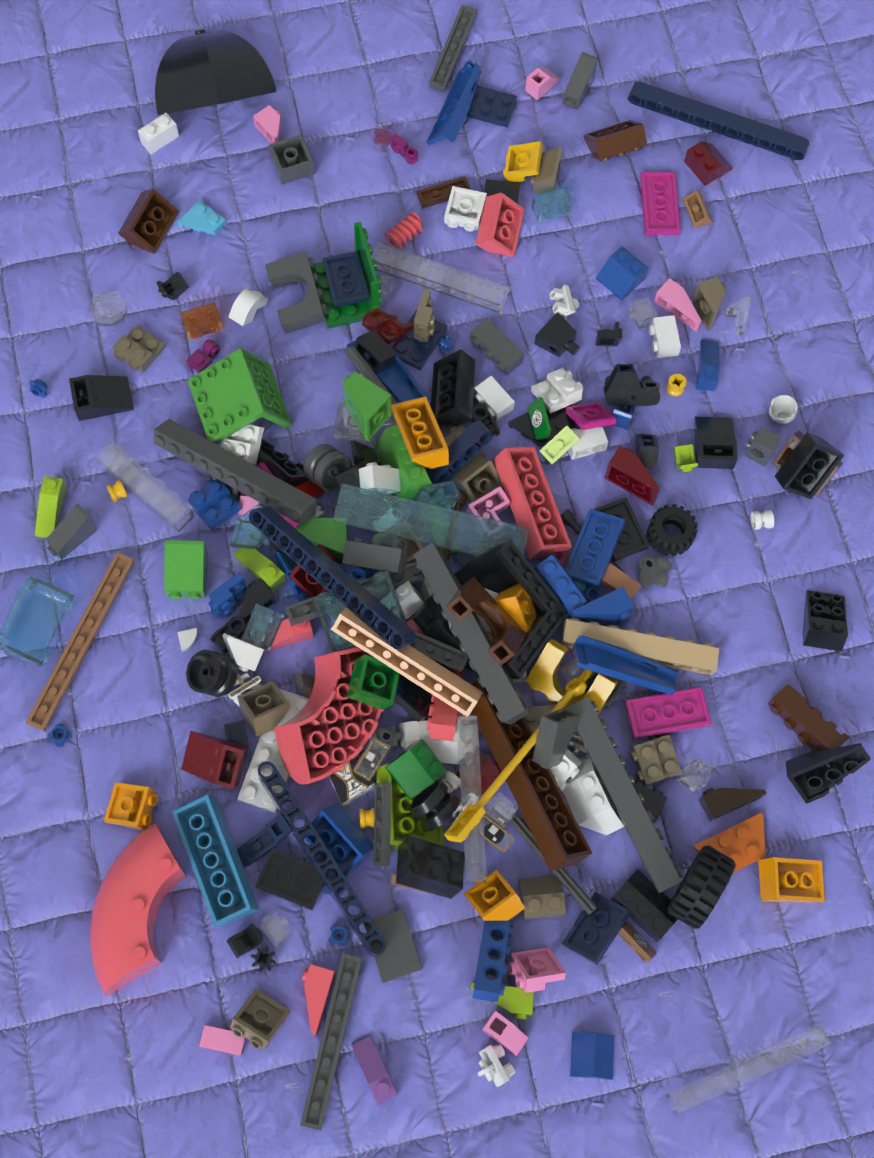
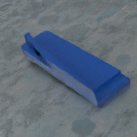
M468 60L465 66L459 70L426 143L429 145L445 138L450 142H455L469 111L482 73L481 67L477 63L474 65L471 60Z
M356 341L347 344L346 349L354 346ZM397 355L392 367L376 374L397 403L426 396L430 405V396L421 388Z
M583 635L579 636L572 646L577 667L669 695H673L677 689L675 678L678 675L677 669L628 651V649Z

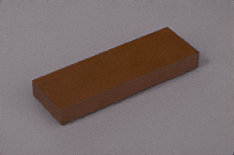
M466 177L416 191L422 209L449 201L452 186L471 190Z

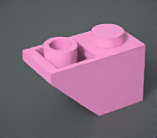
M537 68L526 78L525 91L538 101L560 81V78L548 68Z
M497 1011L493 1013L482 1029L483 1032L515 1056L518 1055L529 1039L513 1023Z

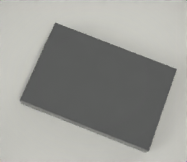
M403 909L372 919L386 942L383 954L375 957L382 983L422 970ZM364 923L366 932L369 933L371 928L368 924ZM373 941L370 944L373 951H380L382 949L381 943L378 941Z

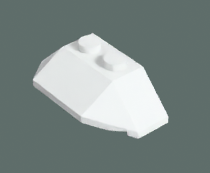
M412 721L399 724L401 736L399 744L404 749L423 739L441 764H458L478 747L477 726L456 722L454 741L429 738L430 730L426 729L427 721Z
M589 755L580 758L582 761L578 767L580 772L573 779L570 777L566 781L569 785L563 791L564 796L579 826L609 835L623 828L624 825Z

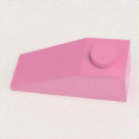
M669 278L656 292L654 302L697 332L702 320L684 288L678 282Z

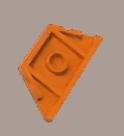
M761 812L694 845V850L698 852L703 846L707 845L713 847L734 860L736 864L734 872L764 858L766 855L763 813Z

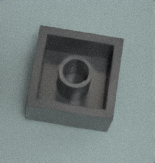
M302 134L269 144L270 158L281 185L314 175L313 160Z

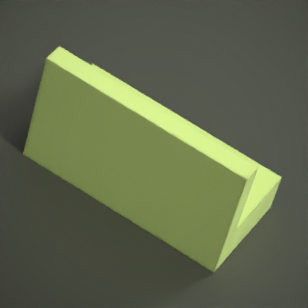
M566 426L539 453L553 465L580 439Z

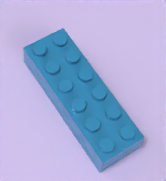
M207 794L172 811L214 927H225L259 911L260 909L217 797Z

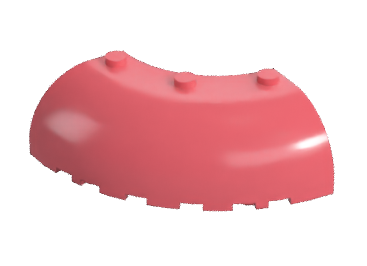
M359 647L314 657L315 681L308 702L293 719L274 727L284 767L291 778L299 784H310L322 780L343 768L360 753L378 726L380 714L384 709L381 710L347 698L355 660L365 654L371 656Z
M156 823L142 831L121 851L108 869L95 899L90 926V950L97 981L106 997L162 963L157 953L154 937V924L159 906L172 888L187 877Z

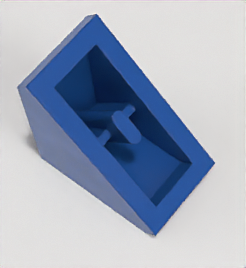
M616 406L613 412V416L616 418L614 426L628 430L636 406Z

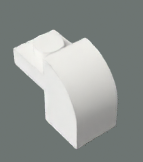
M246 288L236 298L229 318L241 326H245L253 322L256 310L265 306L268 299L262 293L254 290L250 291Z

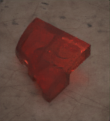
M378 308L365 313L362 323L367 330H375L388 345L403 337L414 326L412 322L404 324L397 321V316L388 314Z

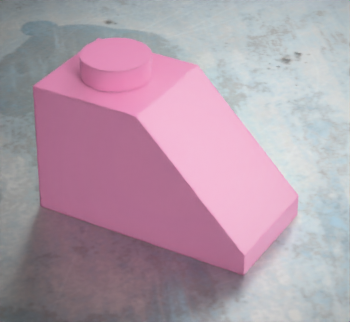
M268 105L255 114L253 118L255 127L272 144L280 141L281 114L277 109L274 110Z

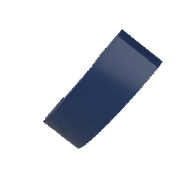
M282 813L266 824V828L237 849L244 869L265 856L292 833L293 830Z

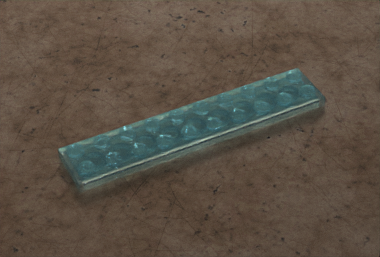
M343 483L341 484L333 522L428 545L433 542L440 548L479 556L508 540H511L524 556L529 528Z

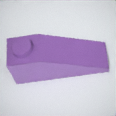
M371 1036L352 1044L351 1046L377 1104L380 1105L396 1097L397 1093Z

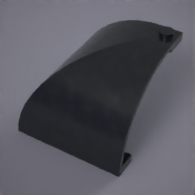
M205 29L195 31V35L177 40L167 49L160 62L155 83V101L158 115L218 105L277 92L272 74L266 62L248 41L231 32L212 31L205 33Z
M508 540L470 561L458 570L455 576L461 586L474 577L485 589L498 594L520 584L533 600L538 616L529 631L526 632L527 635L516 654L503 664L512 679H519L569 612L514 543ZM431 595L415 613L412 620L426 636L462 651L459 646L461 643L459 638L453 635L448 621L441 613V610H443L441 605L437 604ZM467 663L466 667L473 670L469 663Z

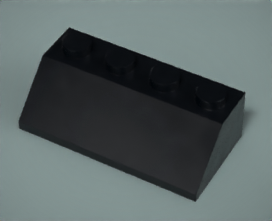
M461 349L435 362L433 366L430 407L439 425L459 426L472 420L475 359Z

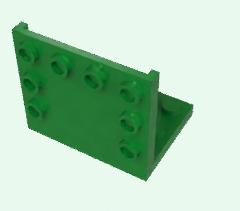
M361 222L354 223L355 251L358 252L369 301L334 308L323 262L315 263V268H312L313 273L316 272L319 283H316L317 287L321 288L324 298H321V302L325 303L328 311L325 314L327 329L380 317L379 305L382 304L380 286L382 283L380 275H376V261L371 259V254H373L372 247L367 242V230L362 228Z

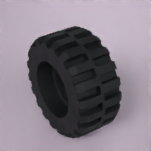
M709 845L703 846L672 897L668 906L669 914L693 929H699L707 920L724 892L736 867L734 860Z

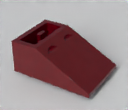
M190 731L181 770L213 784L234 789L240 782L248 746Z

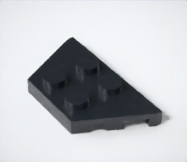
M566 407L551 414L546 409L551 426V434L549 438L541 440L535 439L529 412L509 421L508 426L521 432L522 436L532 440L537 446L543 447L566 426L573 429V420L566 414Z
M399 674L394 702L400 705L409 716L418 722L428 720V717L432 718V716H429L430 704H434L431 702L432 694Z

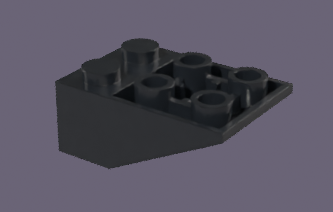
M85 375L69 379L74 410L79 421L134 410L127 376Z
M695 416L696 463H698L696 468L733 469L737 462V442L732 418Z
M807 590L803 621V646L842 652L848 637L845 596Z

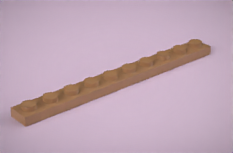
M116 552L25 723L43 732L46 731L135 563L134 559Z

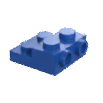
M219 479L209 480L203 489L193 491L189 499H187L193 511L211 531L242 509L241 505L230 494L228 488Z
M240 572L208 594L210 600L208 604L216 618L220 617L222 619L231 616L237 608L235 600H240L244 597L247 586Z

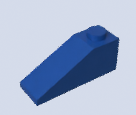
M701 340L696 389L714 391L719 376V342Z

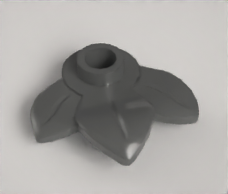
M642 556L638 562L640 569L638 578L641 585L647 588L651 583H654L657 586L666 587L668 583L666 572L672 569L671 563L663 557ZM646 561L651 563L650 567L646 565Z

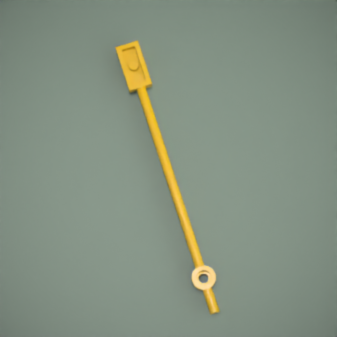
M585 669L579 677L572 679L565 687L567 690L566 694L550 713L565 708L573 697L583 695L587 687L585 682L594 671ZM539 727L475 805L468 804L445 832L444 836L448 841L462 843L475 825L481 821V818L486 813L483 807L535 745Z

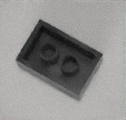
M408 836L398 846L397 884L452 899L463 889L464 852L412 836Z

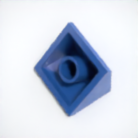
M572 1032L570 1077L613 1080L614 1036L601 1033Z

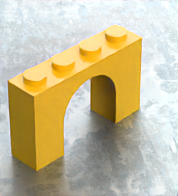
M551 639L546 644L525 682L529 684L531 689L546 694L547 699L559 702L566 694V691L558 682L557 670L569 649ZM599 673L589 691L579 697H573L564 709L585 698H589L590 702H595L599 710L596 712L598 716L619 680Z

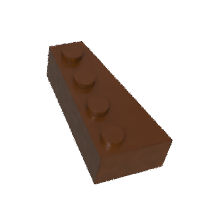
M790 684L785 686L768 703L770 710L784 720V725L788 729L793 730L798 735L799 741L807 745L811 752L840 747L850 738L846 733L841 735L836 730L837 726L832 721H825L822 718V712L817 708L809 707L808 700Z

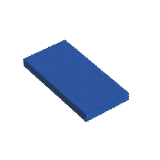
M593 509L589 510L565 567L573 580L600 587L625 526L626 519Z

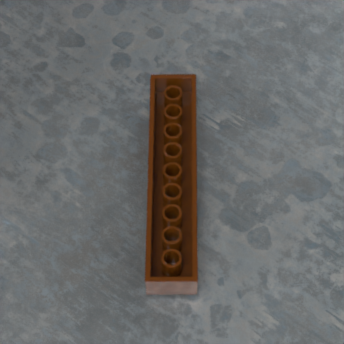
M476 680L471 685L483 693L473 708L472 713L502 772L530 738L532 732L524 717L511 725L502 723L496 714L498 710L495 704L492 705L487 698L488 691ZM534 745L509 775L506 782L550 871L577 865L590 856L592 851L551 770L542 768L538 763L532 761L535 750Z

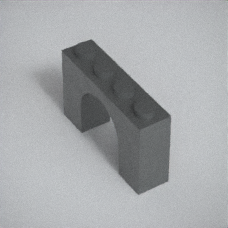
M306 251L265 264L273 288L291 282H302L308 286L307 294L301 302L277 310L285 334L327 321L325 314L328 311L325 303L321 302V298H324L323 293L316 284L319 283L317 273H313L312 269L315 268L313 258H309Z

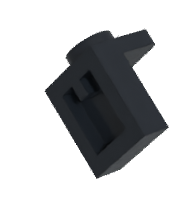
M615 322L613 331L609 329L597 330L596 346L618 345L619 339H622V328H619V322Z

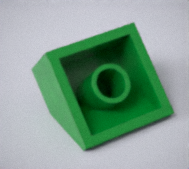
M423 739L408 746L385 767L409 800L433 784L447 771Z

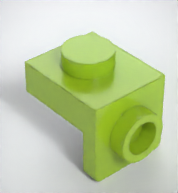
M693 444L673 447L676 469H682V472L693 471V467H698V463L695 462Z

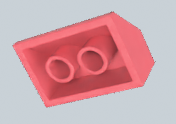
M502 192L487 196L476 245L490 253L513 257L525 209Z

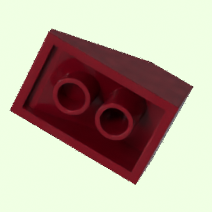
M619 446L608 463L604 478L653 506L660 489L638 456L631 449Z

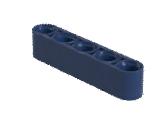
M481 421L473 422L448 446L449 465L425 469L434 488L423 493L424 497H433L490 442L492 433Z

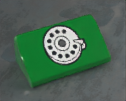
M539 397L528 407L536 440L549 438L551 434V426L542 397Z

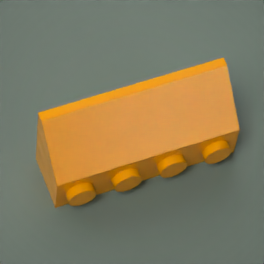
M426 396L392 404L391 411L411 460L430 469L449 465V450Z

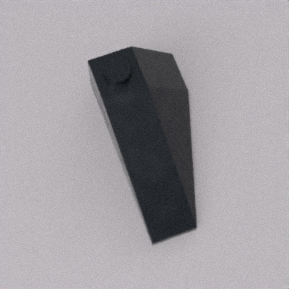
M264 439L261 440L257 465L265 463L273 476L293 487L309 481L304 475L303 464L300 462L295 464L289 460V455L275 451V447Z
M861 743L805 753L786 761L787 777L807 804L826 796L833 786L841 784L843 778L848 774L856 772L870 761L871 758Z

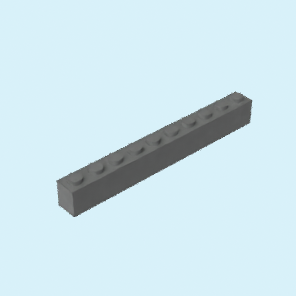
M171 419L166 420L154 429V444L261 504L270 506L276 512L302 526L316 515L317 499Z
M432 542L413 554L416 559L414 563L420 572L422 571L425 576L423 578L425 584L429 588L431 587L434 592L432 594L433 599L437 604L441 605L443 617L447 621L449 620L452 625L450 627L451 632L455 637L459 638L461 642L459 646L463 653H467L470 660L468 663L470 667L477 671L479 675L477 679L480 685L488 691V700L492 705L495 704L499 720L502 723L511 725L531 713L504 665L500 666L488 653L492 641L477 614L471 612L459 621L446 607L461 585L440 547Z
M585 698L567 707V710L580 715L575 729L657 892L660 893L681 883L680 878L683 875L679 867H674L670 860L673 858L672 853L668 847L664 848L661 842L664 838L659 828H654L652 824L654 818L650 810H645L642 804L645 802L640 791H635L633 785L636 783L631 773H626L624 769L626 763L622 755H617L615 751L617 745L612 736L608 737L605 731L608 729L603 718L599 720L596 714L599 710L595 702H590L589 698Z

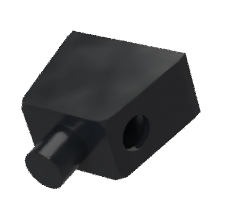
M558 312L535 336V345L558 357L566 350L575 355L580 349V346L574 343L577 334L576 330Z

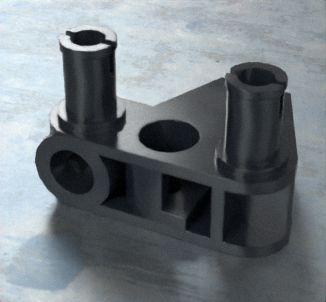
M616 364L610 376L605 378L603 392L605 400L609 405L653 406L657 405L660 401V384L653 381L650 376H644L639 381L633 364Z

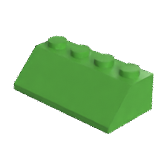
M395 424L386 428L374 449L377 455L380 456L382 465H391V468L399 469L401 491L396 492L395 495L399 504H402L434 487L424 466L411 460L398 425Z

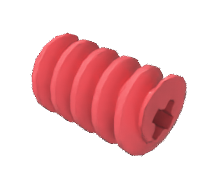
M411 212L409 216H406L404 220H401L399 224H396L394 228H391L384 234L386 240L390 245L401 250V244L407 245L406 239L411 242L413 240L412 236L416 238L418 233L423 232L421 219L416 213Z

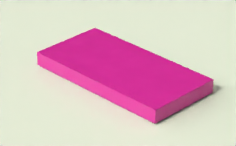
M641 172L640 183L645 235H680L675 172Z
M702 687L675 691L673 695L663 693L625 701L634 739L711 725Z

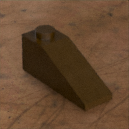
M709 788L702 792L703 796L699 799V802L709 821H712L763 798L767 793L762 789L718 788L714 790Z

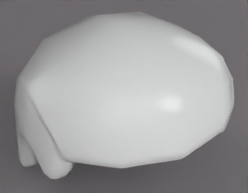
M779 395L771 401L769 416L776 423L788 424L795 419L798 404L789 395Z

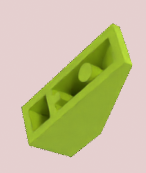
M48 476L43 478L39 494L35 537L48 538L58 526L67 491V486L61 478Z
M247 542L233 554V557L257 580L262 579L272 593L286 582L285 574L270 559Z
M475 983L470 984V990H474ZM505 986L503 996L499 995L497 1003H491L508 1014L515 1015L514 1019L527 1020V1016H532L534 992L525 993L523 988Z

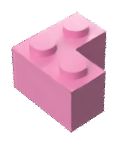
M501 486L469 504L466 510L484 540L497 537L502 534L505 528L497 514L508 509L510 500Z

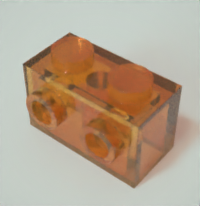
M215 302L180 312L188 339H197L202 335L216 333L223 329Z

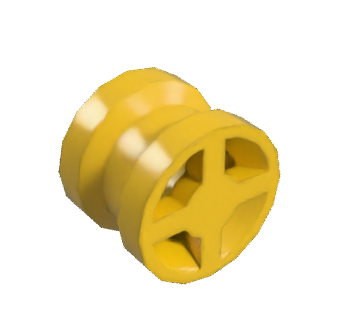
M681 374L671 375L666 386L667 392L672 396H680L684 392L687 383L686 378Z
M117 480L113 485H106L114 503L121 497H128L120 480Z
M374 808L370 810L359 809L360 829H365L369 826L374 828Z

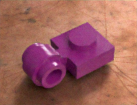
M395 133L391 137L392 150L396 154L405 157V161L408 164H415L418 161V151L413 147H409L408 142Z
M206 340L202 346L204 351L202 352L198 348L186 360L187 365L198 373L205 370L212 363L211 356L215 357L220 352L219 344L213 340Z

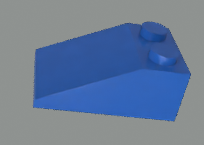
M621 587L572 610L570 618H577L581 622L586 623L597 622L601 626L606 627L608 625L622 626L629 622L635 606L625 588Z

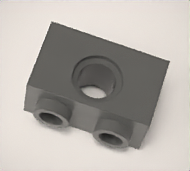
M761 426L758 432H753L745 448L748 450L745 457L765 467L781 436Z

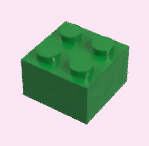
M365 654L355 660L347 698L381 710L390 707L394 703L400 673L378 659Z

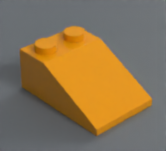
M778 857L758 860L761 901L825 902L822 861Z

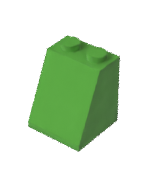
M354 371L342 383L344 405L364 438L369 441L392 415L391 394Z
M311 518L302 526H296V529L315 546L321 544L334 557L335 561L342 563L346 540L348 541L347 518Z
M165 540L164 591L166 596L174 600L181 599V597H187L191 600L205 598L208 552L204 541Z

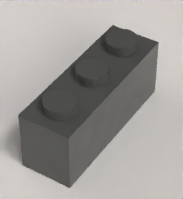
M487 318L471 330L470 341L472 345L476 348L478 347L488 360L491 359L500 372L503 371L508 375L523 363L524 353Z
M353 538V541L346 540L342 564L403 574L407 551L401 549V545L390 544V547L383 546L382 542L377 541L366 544L363 539Z

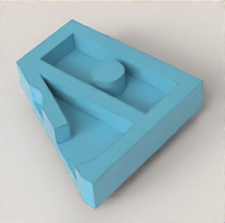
M199 200L177 222V226L179 228H183V226L193 228V231H204L215 235L226 224V219Z

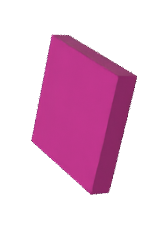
M599 402L566 407V414L582 430L616 424V418Z

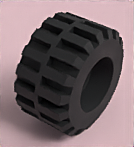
M672 504V507L664 505L663 509L660 507L653 514L647 530V535H649L648 541L652 542V548L656 547L657 552L661 553L662 551L665 556H668V554L676 556L677 553L681 555L684 551H687L698 531L697 522H694L696 518L694 515H690L691 511H685L683 506L678 508L677 504ZM666 524L676 525L681 530L682 535L678 537L669 536L664 532L662 526Z

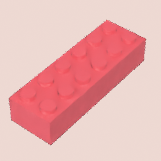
M535 447L504 448L493 460L506 496L510 500V507L529 559L548 558L552 554L560 557L572 545Z

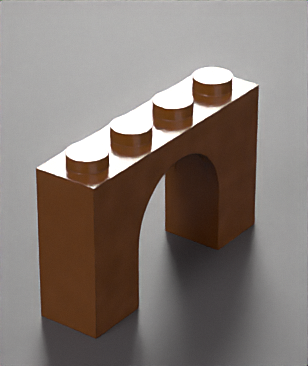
M474 577L457 590L446 606L459 621L471 612H475L487 622L493 633V642L488 649V653L500 666L516 654L527 635Z

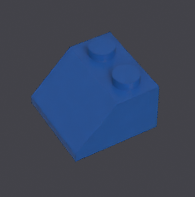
M621 246L609 257L596 276V279L620 300H623L646 279L648 267Z

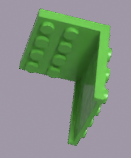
M242 348L237 349L187 380L206 436L209 441L215 444L261 417L286 429L292 426L270 363Z

